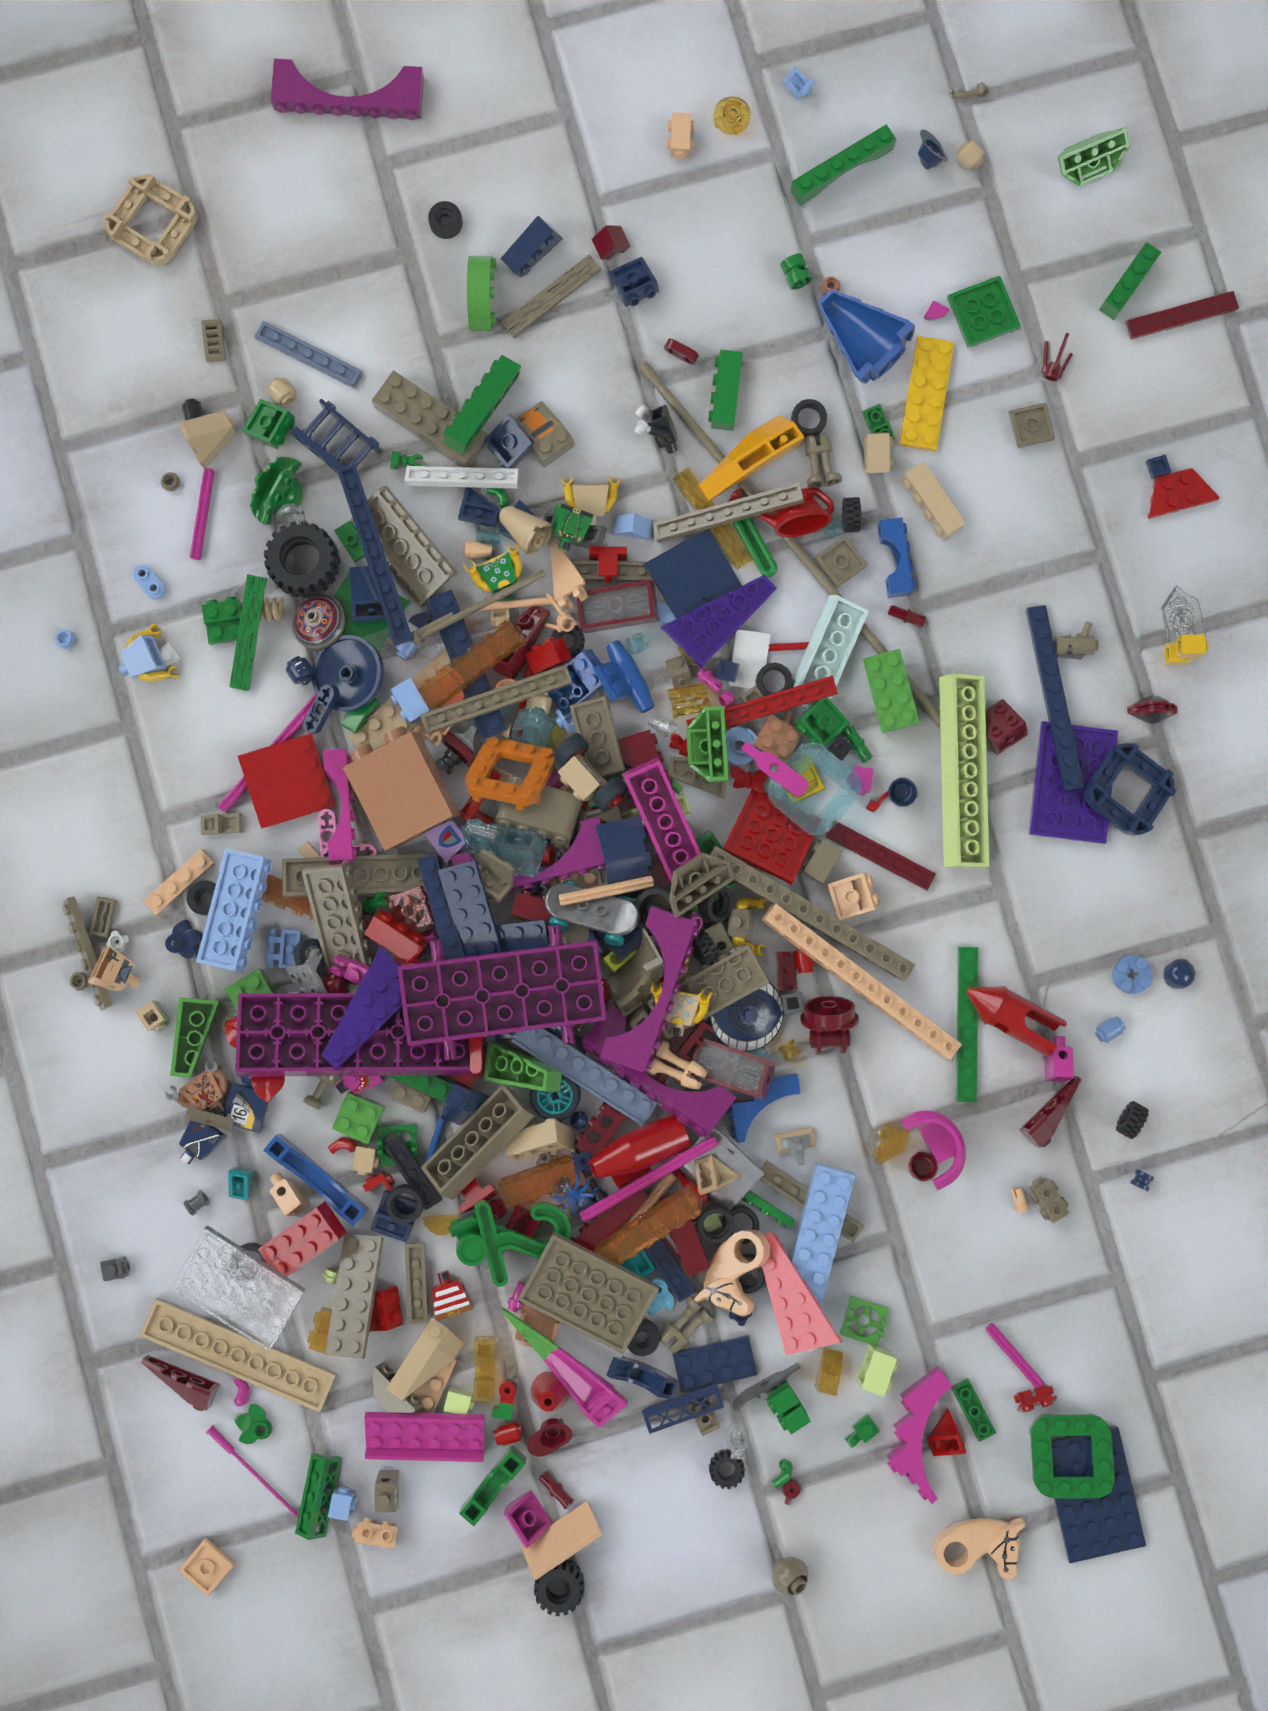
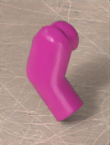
M236 1378L233 1382L239 1390L236 1398H234V1403L236 1406H244L248 1402L251 1389L246 1381Z

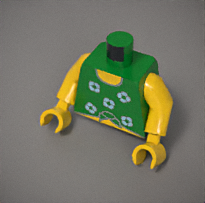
M516 541L514 549L509 548L507 543L508 552L476 566L470 560L472 563L471 568H467L463 564L464 569L470 572L469 575L477 587L494 595L517 583V580L521 577L522 562L520 554L517 552L519 546ZM514 593L504 597V601L513 599L515 597Z

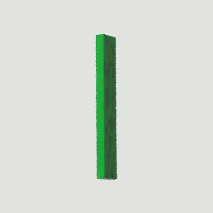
M247 574L230 688L250 690L267 583L266 577Z

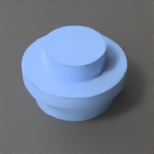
M60 630L55 636V642L59 647L67 649L74 644L75 636L69 630Z

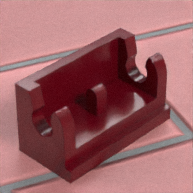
M794 951L775 952L778 991L797 990Z

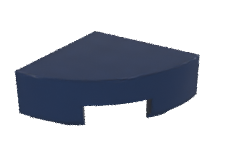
M429 612L413 615L408 622L420 629L431 623L433 616Z

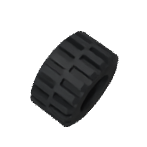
M566 1559L535 1580L534 1596H536V1602L541 1604L540 1608L543 1611L547 1609V1614L549 1615L552 1612L556 1613L555 1616H560V1613H563L564 1616L568 1615L569 1610L573 1612L576 1610V1605L579 1606L581 1603V1598H583L584 1576L583 1573H580V1567H575V1562L572 1560L569 1563ZM563 1578L569 1582L571 1589L564 1595H556L549 1590L547 1585L552 1579Z

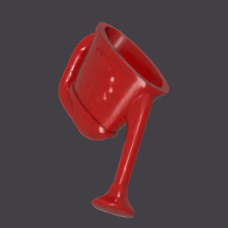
M811 487L801 489L804 503L775 510L774 513L757 515V517L774 527L775 534L780 537H799L814 533L827 526L832 520L831 514L835 506L832 499L822 490ZM740 488L736 489L731 494L728 502L743 498L742 490ZM813 495H816L827 505L825 510L815 500Z

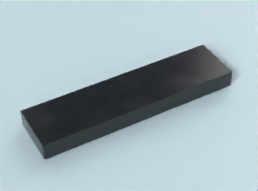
M401 1135L383 1145L406 1182L418 1187L422 1191L425 1198V1211L442 1201L443 1198L421 1169L422 1166Z

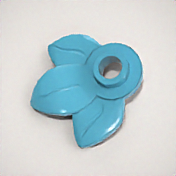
M662 1278L651 1280V1282L659 1285L662 1289L658 1291L647 1313L649 1315L656 1314L660 1311L661 1307L672 1310L674 1296L668 1291V1285Z

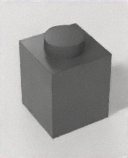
M801 992L781 996L784 1016L804 1012Z

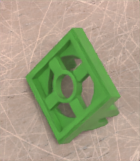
M850 1296L839 1334L878 1346L880 1337L884 1336V1327L887 1326L886 1317L889 1308ZM865 1306L862 1313L854 1314L856 1308ZM871 1308L877 1313L879 1322L871 1319L869 1315ZM862 1315L869 1317V1323L866 1326H861L858 1322L859 1317ZM851 1320L856 1321L859 1326L857 1333L851 1329ZM869 1326L877 1328L872 1334L863 1336L864 1330Z

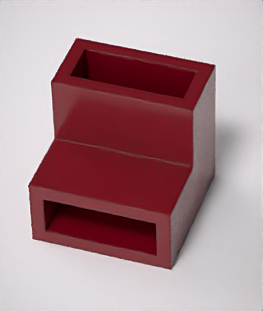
M606 225L591 239L601 260H609L615 253H624L631 247L621 226Z

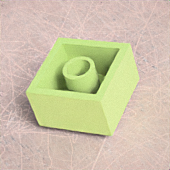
M868 1344L856 1379L861 1389L884 1397L885 1393L890 1391L892 1385L890 1378L898 1367L897 1358L891 1350Z

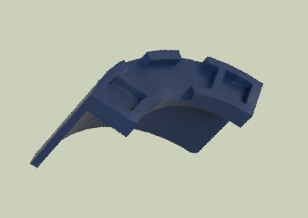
M640 816L596 825V832L604 859L607 885L651 876L648 868L652 866L650 851H645L644 839H646V834ZM645 889L622 893L613 896H626L631 899L637 898V896Z

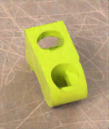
M638 948L622 962L613 952L603 958L602 962L613 974L636 954Z

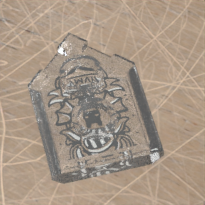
M1175 586L1161 606L1168 644L1176 643V638L1181 635L1205 634L1206 637L1199 600L1188 595L1178 586Z

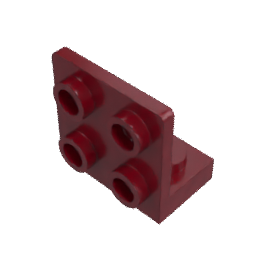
M1004 699L985 710L986 737L990 740L992 751L996 755H999L1028 735L1026 722Z

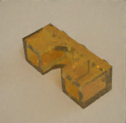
M476 1336L474 1340L475 1377L473 1401H493L495 1397L496 1336Z

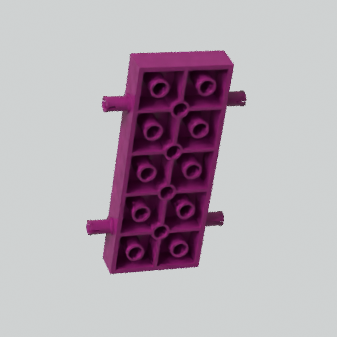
M555 925L556 934L554 933V927L548 926L551 943L549 946L449 959L444 957L442 940L436 941L437 949L435 941H430L432 954L430 961L398 966L407 1045L441 1042L443 1043L444 1060H450L449 1051L451 1052L452 1060L457 1059L455 1041L458 1039L557 1026L561 1027L564 1045L568 1044L567 1036L570 1038V1044L576 1043L573 1025L606 1020L597 941L589 940L565 944L562 942L561 925Z

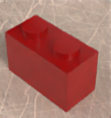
M550 637L544 640L545 644L534 645L531 647L532 651L525 654L533 675L548 671L572 659L564 638L555 639V637Z

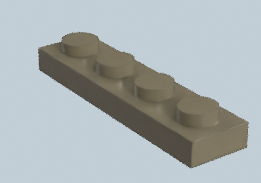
M425 1242L405 1243L408 1324L428 1323Z

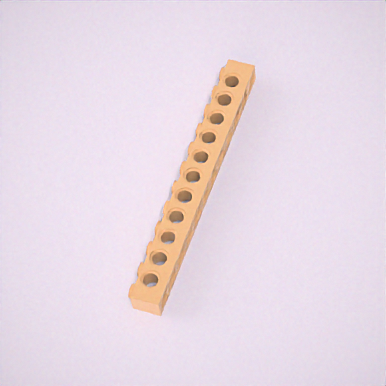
M771 905L762 917L761 921L808 955L812 960L943 1059L951 1060L962 1045L779 905Z

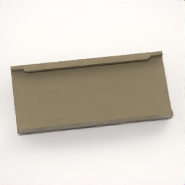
M383 486L367 501L389 568L420 607H424L427 603L426 599L432 598L458 573L387 486ZM351 517L350 521L355 526L353 518Z

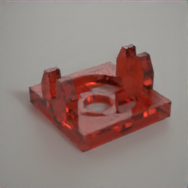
M423 885L386 897L393 918L407 924L410 929L413 930L435 922ZM409 896L417 897L421 904L415 905L411 903ZM401 898L403 899V902H404L403 907H402V905L398 904L399 901L401 900ZM407 905H411L414 908V914L411 916L405 912ZM424 909L423 918L417 922V912ZM405 917L410 919L411 924L404 922Z

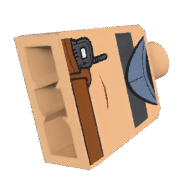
M108 946L102 950L88 983L113 991H120L126 984L135 988L140 978L131 974L135 964L113 947Z

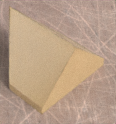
M713 1155L694 1161L700 1196L718 1190L742 1177L713 1157Z

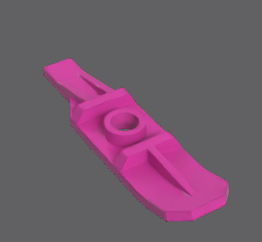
M747 741L742 746L741 750L755 760L757 767L794 796H802L807 790L808 781L770 752L759 751ZM772 765L778 766V770L776 772L771 771Z

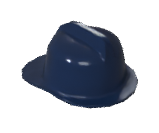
M921 130L920 135L923 142L918 150V156L924 168L929 170L931 167H936L942 161H947L948 159L936 137L927 130Z

